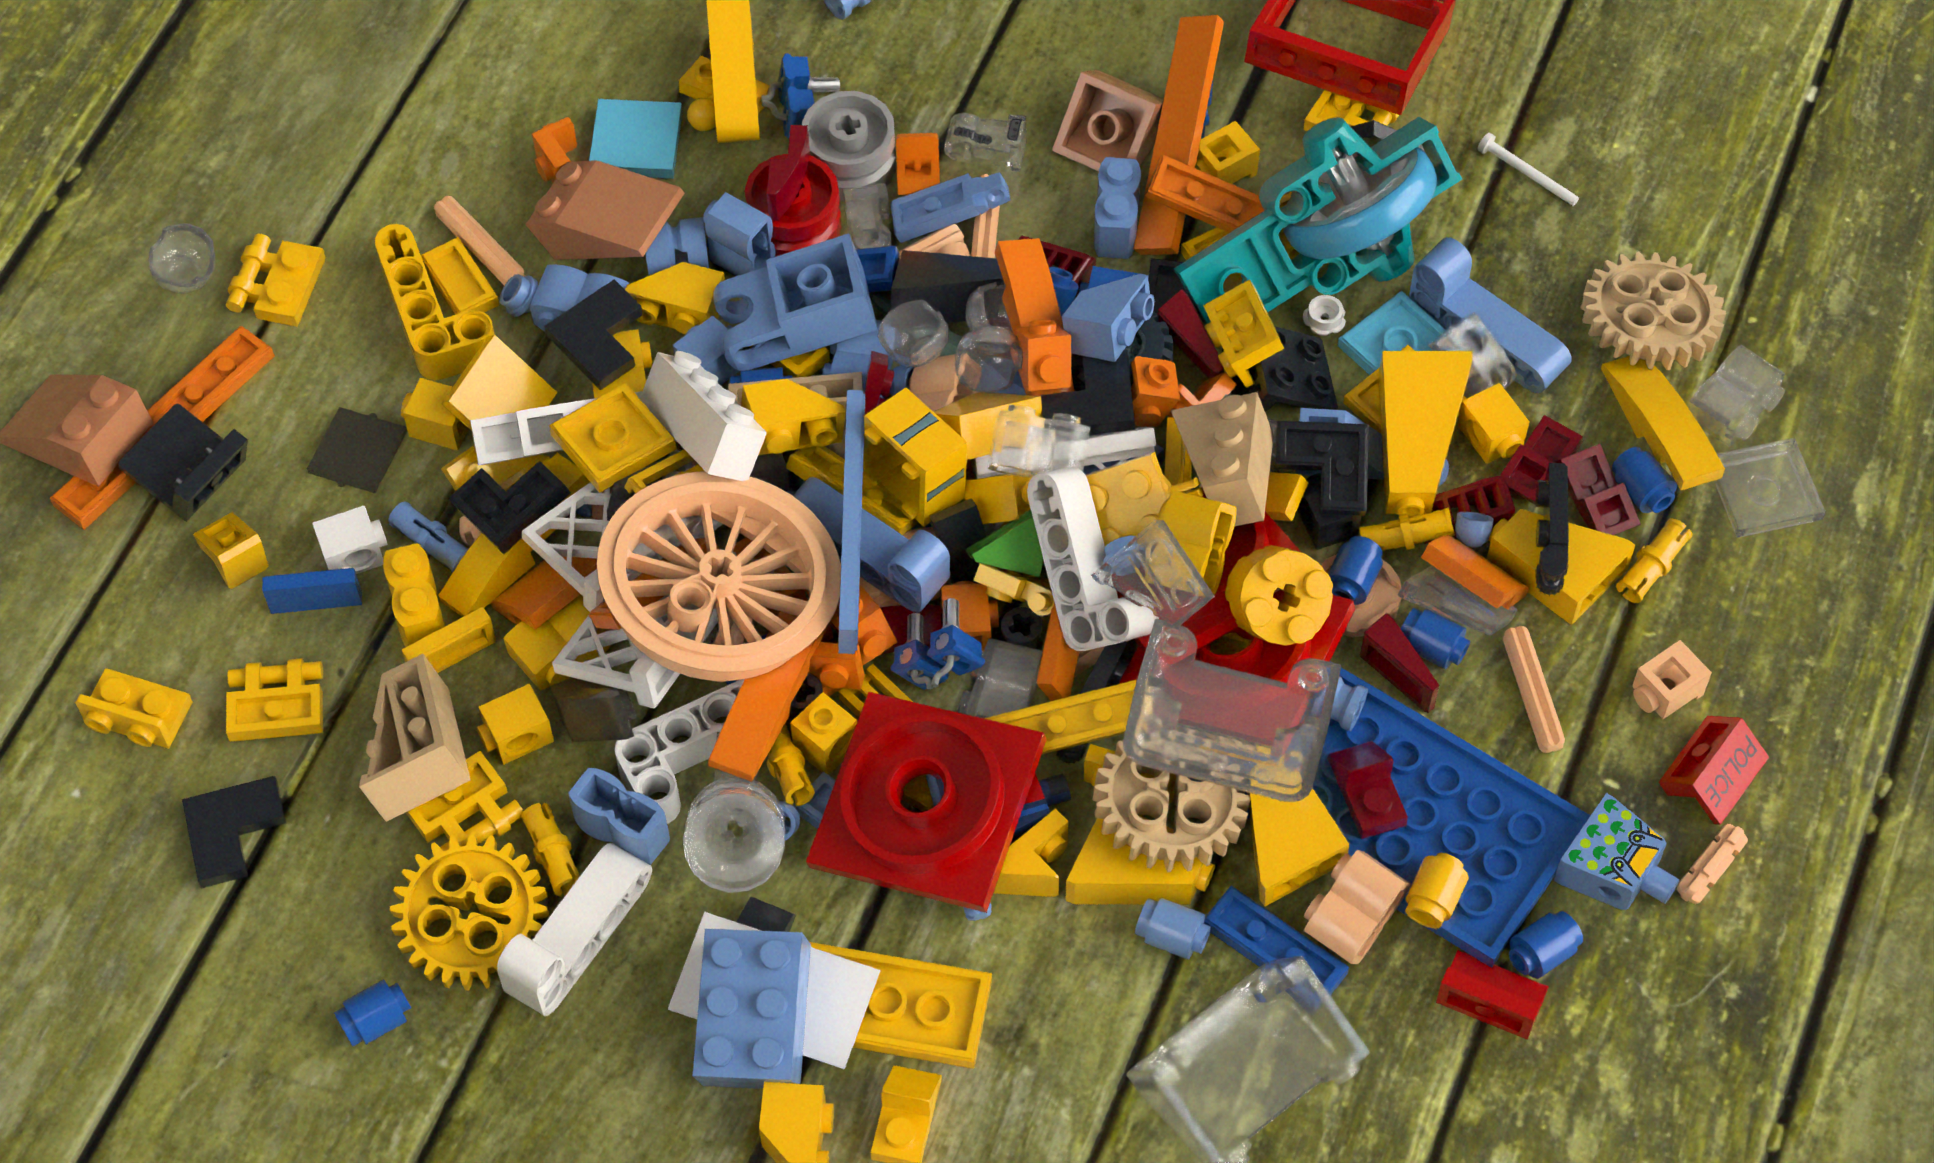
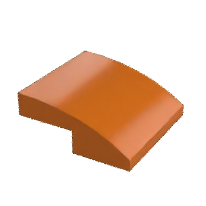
M1451 535L1441 536L1428 543L1421 556L1423 560L1495 608L1503 606L1508 610L1523 599L1529 591L1528 586Z
M572 557V567L585 578L597 569V559ZM544 560L501 593L490 604L495 611L517 625L523 621L536 630L577 598L580 593Z

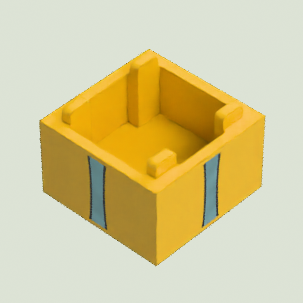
M905 387L864 415V477L872 485L878 484L901 505V512L910 520L915 518L925 527L931 522L930 515L952 507L965 498L967 442L908 388Z

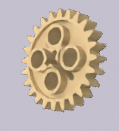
M1636 252L1634 261H1630L1625 255L1621 254L1619 255L1617 265L1606 260L1603 270L1595 269L1592 279L1587 280L1581 303V310L1585 311L1582 322L1591 324L1588 333L1590 336L1602 335L1599 344L1600 348H1606L1611 345L1615 347L1613 357L1618 358L1624 353L1630 355V365L1634 366L1639 359H1644L1648 369L1652 370L1655 361H1661L1666 370H1671L1673 360H1676L1685 368L1688 367L1690 357L1700 362L1704 352H1712L1716 341H1719L1726 316V311L1722 310L1724 298L1715 296L1717 285H1704L1707 276L1705 273L1694 276L1690 273L1692 269L1691 263L1684 265L1682 268L1677 267L1676 257L1674 256L1669 258L1666 263L1661 262L1657 252H1654L1651 260H1645L1640 252Z
M1171 726L1168 737H1161L1158 729L1151 727L1148 740H1145L1138 732H1134L1131 746L1125 742L1118 741L1115 755L1106 753L1103 768H1098L1095 781L1097 785L1094 786L1092 800L1097 802L1094 815L1095 818L1104 819L1101 829L1102 834L1116 833L1113 843L1115 849L1128 844L1131 847L1129 860L1131 861L1136 859L1141 853L1147 855V868L1150 869L1154 866L1157 859L1164 860L1167 872H1171L1175 861L1181 860L1185 869L1191 871L1194 858L1196 857L1206 866L1210 865L1213 852L1224 857L1228 844H1236L1238 842L1240 828H1244L1248 816L1246 811L1250 802V796L1245 794L1248 780L1237 778L1241 766L1240 763L1225 764L1229 752L1227 748L1214 753L1211 751L1213 738L1209 737L1199 744L1195 742V730L1192 729L1187 733L1185 739L1178 738L1175 726ZM1170 763L1176 766L1173 798L1176 809L1173 817V834L1168 833L1166 829L1169 793L1166 790L1169 781L1168 764ZM1147 773L1156 778H1144L1140 774ZM1187 777H1197L1203 780V782H1195ZM1138 815H1150L1155 820H1145ZM1187 818H1196L1201 820L1203 823H1192L1188 821Z

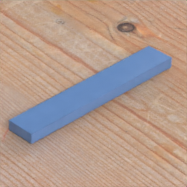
M847 390L838 646V653L855 654L858 646L865 394H863V390Z

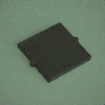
M339 407L307 468L308 473L336 481L339 487L349 485L376 493L407 433V429L405 426L378 419L375 413H371L368 416Z

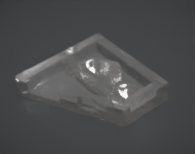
M1154 520L1091 575L1095 582L1114 588L1124 594L1125 599L1137 606L1149 608L1155 616L1171 625L1183 624L1215 597L1164 520Z
M1432 565L1405 580L1398 593V596L1404 600L1489 636L1509 625L1518 610L1514 606L1508 610L1503 606L1495 608Z

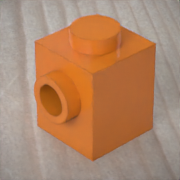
M960 581L952 585L942 586V614L943 602L949 598L958 600L960 630L982 643V654L991 653V628L999 627L997 600H988V595L985 593L987 586L970 581Z

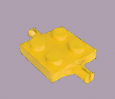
M1155 452L1086 474L1105 546L1118 538L1133 535L1138 536L1141 544H1145L1150 552L1157 545L1161 537L1159 512L1163 503L1168 500L1172 490L1199 497L1203 496L1202 487L1196 488L1200 485L1197 477L1172 486L1162 474Z

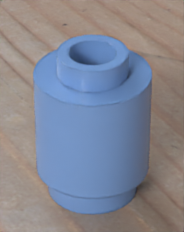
M1148 898L1140 913L1135 934L1145 938V943L1182 958L1190 959L1193 952L1202 953L1207 943L1211 926L1204 924V913L1161 898L1159 902Z

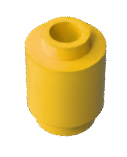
M1446 853L1426 856L1406 896V902L1408 903L1405 910L1406 914L1415 922L1435 929L1440 928L1443 921L1449 920L1469 879L1467 872L1463 869V863L1456 857Z

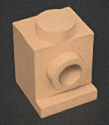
M1679 640L1638 668L1632 686L1635 689L1633 695L1642 710L1647 713L1655 710L1662 719H1665L1695 698L1697 700L1703 696L1712 672Z

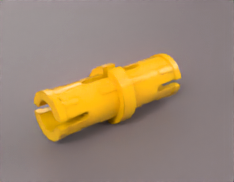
M1449 507L1408 517V513L1399 515L1397 520L1359 527L1360 535L1376 542L1382 551L1406 547V550L1415 549V544L1435 540L1444 535L1455 536Z
M1668 519L1665 526L1650 545H1646V547L1644 545L1640 548L1636 555L1637 561L1616 584L1618 592H1623L1626 587L1628 588L1622 595L1625 599L1633 603H1640L1659 576H1666L1672 569L1671 561L1692 538L1690 529L1680 534L1686 527L1683 522L1677 519Z
M785 723L768 753L767 767L770 774L779 781L785 801L790 805H793L795 801L796 806H801L808 803L814 797L815 791L804 770L805 758L803 753L793 744Z
M540 803L533 804L523 811L521 817L534 842V857L539 864H543L554 894L557 896L564 894L566 896L580 877L569 852L572 849L570 841L566 835L561 834L550 805L543 803L541 809Z

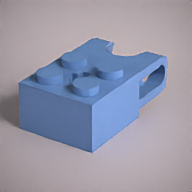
M849 233L765 260L767 267L726 279L715 287L713 293L715 309L718 314L731 324L740 323L726 331L723 338L725 360L733 368L740 371L755 369L878 330L864 270ZM732 298H742L735 302L729 301ZM753 345V347L748 350H739L742 347H749Z

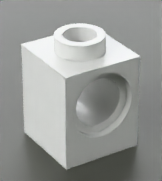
M365 505L312 523L328 570L354 568L356 574L383 565L380 547L386 546L388 543L380 520L370 522Z

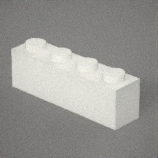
M676 351L674 356L657 352L640 400L707 474L739 481L749 480L767 434L753 419L754 413L740 406L735 400L736 395L724 389L718 383V377L706 371L700 365L701 360L696 356L682 351Z

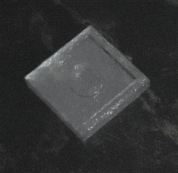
M1795 438L1717 454L1725 467L1723 477L1714 482L1737 538L1823 520L1826 513Z

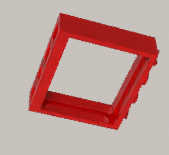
M1268 0L1249 30L1244 62L1402 115L1450 28L1456 0H1342L1428 29L1406 71L1280 29V25L1296 0Z

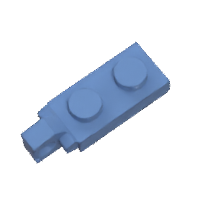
M1000 172L984 178H971L969 174H965L892 200L890 206L895 236L902 243L983 214L989 208L994 209L1011 200L1009 187Z

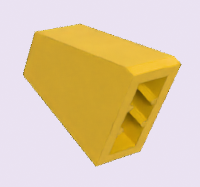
M977 392L933 411L967 442V460L1045 441L1041 396Z
M1520 509L1509 521L1505 518L1501 519L1493 527L1488 539L1490 546L1487 560L1528 586L1529 594L1570 625L1629 568L1635 549V544L1628 539L1568 522L1569 566L1567 574L1564 575V585L1560 589V593L1551 594L1550 596L1548 594L1544 595L1543 592H1539V588H1536L1535 579L1539 555L1544 547H1536V526L1538 520H1544V515Z
M1289 752L1277 758L1274 756L1263 758L1247 774V795L1250 796L1248 808L1259 899L1264 907L1332 871L1339 860L1346 853L1348 854L1349 851L1348 841Z
M1138 815V816L1141 817L1142 819L1150 820V819H1147V818H1145V817H1142V816ZM1097 818L1067 877L1066 901L1072 904L1144 905L1148 898L1158 902L1161 898L1180 905H1190L1197 889L1201 891L1207 889L1215 865L1210 863V865L1206 866L1196 857L1194 858L1191 871L1185 869L1181 860L1174 862L1171 872H1167L1164 860L1157 859L1151 869L1147 868V855L1141 853L1136 859L1129 860L1131 847L1127 844L1115 849L1113 843L1116 833L1102 834L1101 829L1104 819ZM1166 826L1167 832L1173 834L1174 829Z

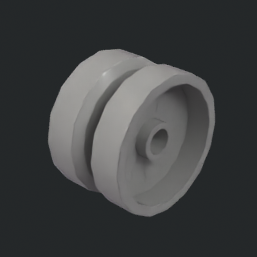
M840 91L820 98L807 110L802 125H808L810 155L826 163L836 175L841 201L866 199L878 194L891 182L896 171L894 118L883 102L873 95L866 93Z

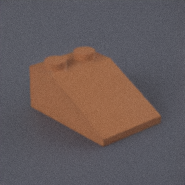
M597 160L567 162L557 172L556 180L546 195L538 200L534 213L525 225L555 260L643 257L683 197L684 191L678 186Z
M50 375L0 431V443L99 487L118 465L123 456L153 424V421L137 390L104 375Z

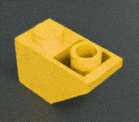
M681 262L628 284L625 290L642 307V316L636 319L637 321L647 325L657 324L673 328L682 334H686L692 327L702 324L711 316L718 320L719 314L715 309L713 293L715 287L725 280L724 272Z
M789 379L743 385L741 406L753 412V419L767 432L758 456L771 453L779 454L785 451L815 446L823 447L842 442L846 415L842 404Z
M764 1082L759 1122L761 1144L764 1150L776 1163H829V1151L821 1150L823 1133L832 1134L834 1104L826 1103L824 1085Z

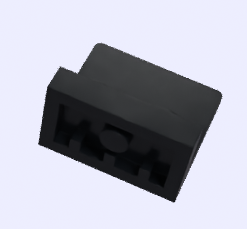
M1274 326L1284 349L1248 369L1254 381V384L1248 388L1245 387L1238 375L1231 378L1237 384L1231 391V395L1241 396L1257 392L1265 412L1276 402L1302 408L1338 409L1325 349L1320 337Z
M175 404L119 461V469L187 522L246 460L248 439L235 429L223 439L183 406Z

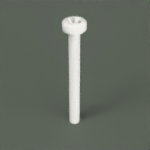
M1487 133L1480 141L1478 151L1481 153L1491 152L1570 205L1574 206L1577 203L1578 196L1495 143V136L1493 134Z

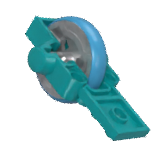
M1417 117L1372 147L1343 118H1330L1309 129L1302 138L1305 155L1263 183L1259 199L1264 211L1174 268L1204 325L1211 321L1203 305L1225 293L1223 289L1224 281L1232 273H1240L1242 283L1250 279L1268 313L1308 286L1313 287L1324 295H1333L1367 274L1375 281L1383 282L1394 279L1409 270L1415 261L1410 222L1423 211L1432 198L1462 180L1460 173L1455 170L1440 140L1436 125L1421 117ZM1422 144L1425 152L1418 146ZM1291 191V198L1284 207L1280 208L1281 197L1286 192ZM1282 229L1291 246L1300 253L1293 259H1290L1279 238V232ZM1329 263L1326 274L1317 279L1320 267Z

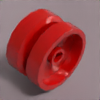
M788 154L775 155L760 163L748 176L744 190L746 204L769 216L767 185L770 159H787ZM809 155L805 178L796 198L778 221H772L773 233L771 242L775 246L776 256L830 240L840 235L842 223L836 175L826 163Z

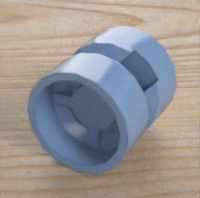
M703 217L681 219L676 227H671L666 221L646 252L649 276L681 262L709 268Z

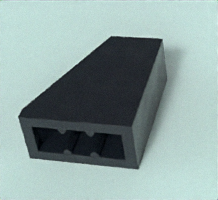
M902 250L891 288L890 328H907L999 318L1003 303L1002 296L1006 286L997 259Z

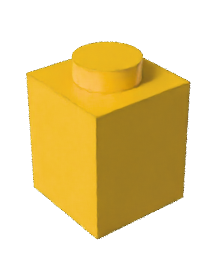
M420 378L413 393L409 392L406 394L401 407V416L405 420L409 437L453 450H459L469 428L441 404L452 389V386Z

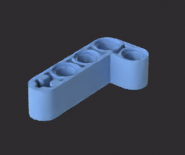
M1446 237L1442 239L1415 265L1409 298L1448 332L1454 328L1458 333L1457 340L1529 391L1534 393L1543 392L1571 363L1569 350L1559 339L1470 279L1472 258L1468 250L1453 238Z
M809 477L793 496L808 507L825 526L835 544L841 562L843 495L818 478ZM862 508L860 577L910 611L921 612L950 577L949 551L937 537L925 530H917L910 539H907Z

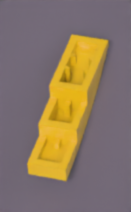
M1630 356L1602 364L1601 370L1636 437H1645L1656 460L1660 464L1666 462L1680 491L1723 477L1725 467L1705 432L1683 399L1655 365L1652 370L1648 369L1644 359H1639L1634 366L1630 365Z
M558 452L544 464L571 492L564 500L590 483L574 463ZM549 529L540 537L545 540L557 529ZM481 533L462 557L439 593L440 601L461 617L481 607L485 608L535 565V561L530 553L533 549L521 538L503 554Z

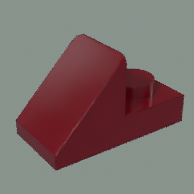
M1373 741L1328 754L1327 759L1361 839L1406 826L1408 816L1390 777L1394 762L1391 755Z

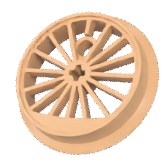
M704 471L680 474L660 480L629 498L615 512L603 532L597 555V575L603 598L612 615L620 624L627 637L646 656L674 672L689 677L712 681H733L759 676L778 668L818 638L832 619L839 602L841 564L835 544L825 526L808 507L794 496L770 483L753 477H749V480L739 481L710 475ZM702 517L707 548L706 554H704L681 520L682 518ZM712 519L732 528L725 550H717ZM663 525H669L688 555L653 531ZM740 533L752 540V542L736 557L732 552ZM643 543L671 563L632 552L638 544ZM762 548L771 553L767 557L748 564ZM784 565L788 566L793 572H795L786 574H765ZM626 569L663 579L628 581ZM809 590L810 598L809 601H804L772 591ZM669 596L645 607H642L636 597ZM694 604L700 609L686 610L683 607ZM764 607L798 617L791 624H787ZM713 609H716L722 645L702 643ZM727 612L748 642L747 644L732 645ZM667 614L670 624L665 628L654 619ZM746 615L774 633V635L762 639ZM678 630L689 633L697 632L695 640L678 635Z

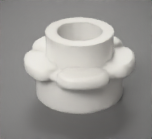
M1320 295L1312 299L1309 307L1304 310L1303 321L1305 325L1311 327V331L1314 334L1327 336L1332 332L1338 333L1344 328L1346 320L1343 318L1345 310L1337 298L1331 295ZM1321 317H1327L1329 319L1323 320L1321 319Z

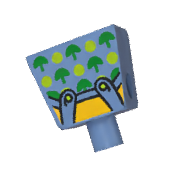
M1606 793L1560 859L1554 881L1620 910H1627L1641 890L1665 904L1673 894L1680 879L1657 866L1667 844L1665 839L1613 796Z

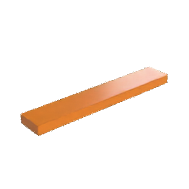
M1218 15L1180 17L1145 194L1162 154L1193 168L1196 166L1224 21ZM1144 194L1133 249L1139 255L1178 254L1186 214L1145 197Z
M243 326L237 328L147 410L153 424L141 438L175 404H180L203 422L275 357L272 347ZM118 463L99 487L73 476L50 497L53 507L85 530L136 482L119 469Z

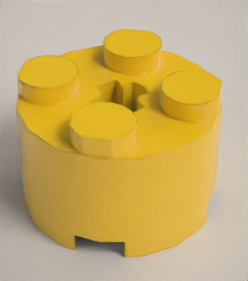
M1270 545L1263 549L1255 550L1247 557L1243 556L1238 560L1228 576L1225 595L1226 600L1229 601L1231 613L1237 620L1235 622L1246 632L1270 643L1281 645L1301 644L1312 639L1329 616L1333 598V584L1329 574L1323 570L1321 565L1305 553ZM1277 588L1284 591V597L1281 602L1273 598Z

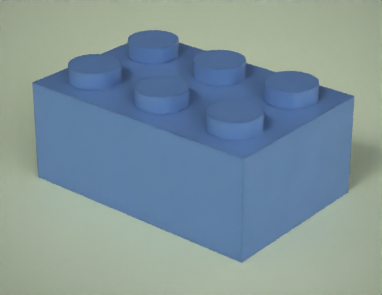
M705 929L693 1077L702 1086L763 1089L764 1082L801 1084L811 944L802 932Z

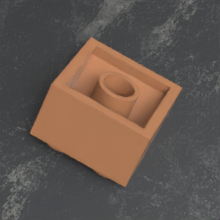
M1083 71L1079 76L1052 151L1099 171L1100 165L1106 157L1136 159L1140 166L1155 144L1164 98L1102 71Z

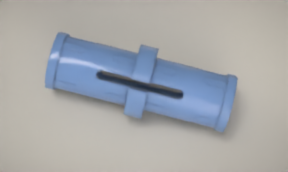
M406 501L399 503L389 516L388 522L390 526L399 530L414 543L420 544L427 555L433 556L450 569L452 573L469 549L447 534V528L439 521L431 522Z

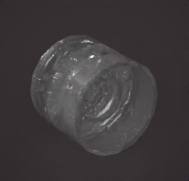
M740 777L720 778L704 786L691 802L683 834L684 855L693 874L709 887L727 893L749 891L765 883L779 868L785 850L784 811L775 794L761 782L755 780L751 782ZM736 820L737 825L743 827V835L735 837L732 831H726L728 821Z

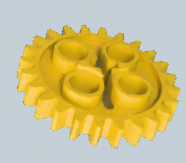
M470 833L466 846H460L455 836L452 835L449 839L448 850L443 851L435 842L431 844L434 857L430 860L422 855H415V859L420 867L417 872L403 869L402 874L409 883V886L394 887L393 891L396 897L404 901V903L390 906L392 915L403 920L393 924L391 929L395 936H406L397 945L402 954L414 951L409 959L413 969L427 963L424 970L427 980L431 981L442 972V982L446 988H450L456 977H460L465 990H470L473 977H479L485 988H489L491 982L490 974L497 972L499 958L512 938L522 934L530 939L531 936H535L543 925L536 922V920L548 917L549 911L546 906L536 903L548 896L545 887H533L541 879L538 870L534 869L525 872L530 864L528 856L523 854L512 860L515 850L510 842L503 846L500 851H497V842L492 835L488 837L483 846H479L474 833ZM461 874L466 877L463 887L459 890L451 892L442 889L444 881L449 876ZM507 886L512 889L510 898L505 902L494 904L488 901L491 891L495 888ZM432 898L440 899L448 904V906L430 905L429 901ZM472 904H476L481 914L471 912L468 918L464 919L459 909L469 910ZM490 917H508L511 919V922L507 925H504L501 923H497L496 920ZM447 919L451 921L450 929L443 936L432 937L427 934L429 926L435 920ZM485 931L497 933V940L490 948L477 949L473 946L475 938L480 933Z

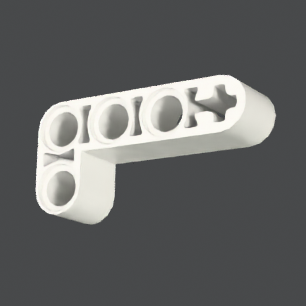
M1065 467L1034 475L1029 481L1027 488L1028 500L1066 643L1076 651H1087L1125 642L1154 632L1159 622V612L1155 602L1145 594L1118 598L1112 573L1105 569L1103 559L1106 556L1104 552L1105 545L1086 475L1076 467Z
M744 679L628 730L616 741L614 751L620 777L627 791L638 792L648 797L657 792L666 793L667 796L654 801L663 809L667 824L676 819L681 807L674 774L709 759L724 723L713 721L719 717L728 716ZM678 736L689 737L688 740L682 743L671 741ZM637 755L647 757L645 760L637 763L629 761V759Z
M607 843L603 846L535 937L531 940L522 934H518L507 944L497 964V972L503 990L544 1016L554 1012L647 887L652 875L651 865L613 843Z

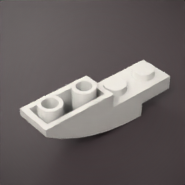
M643 391L634 393L640 398ZM597 398L470 420L478 466L564 451L551 436L549 425Z

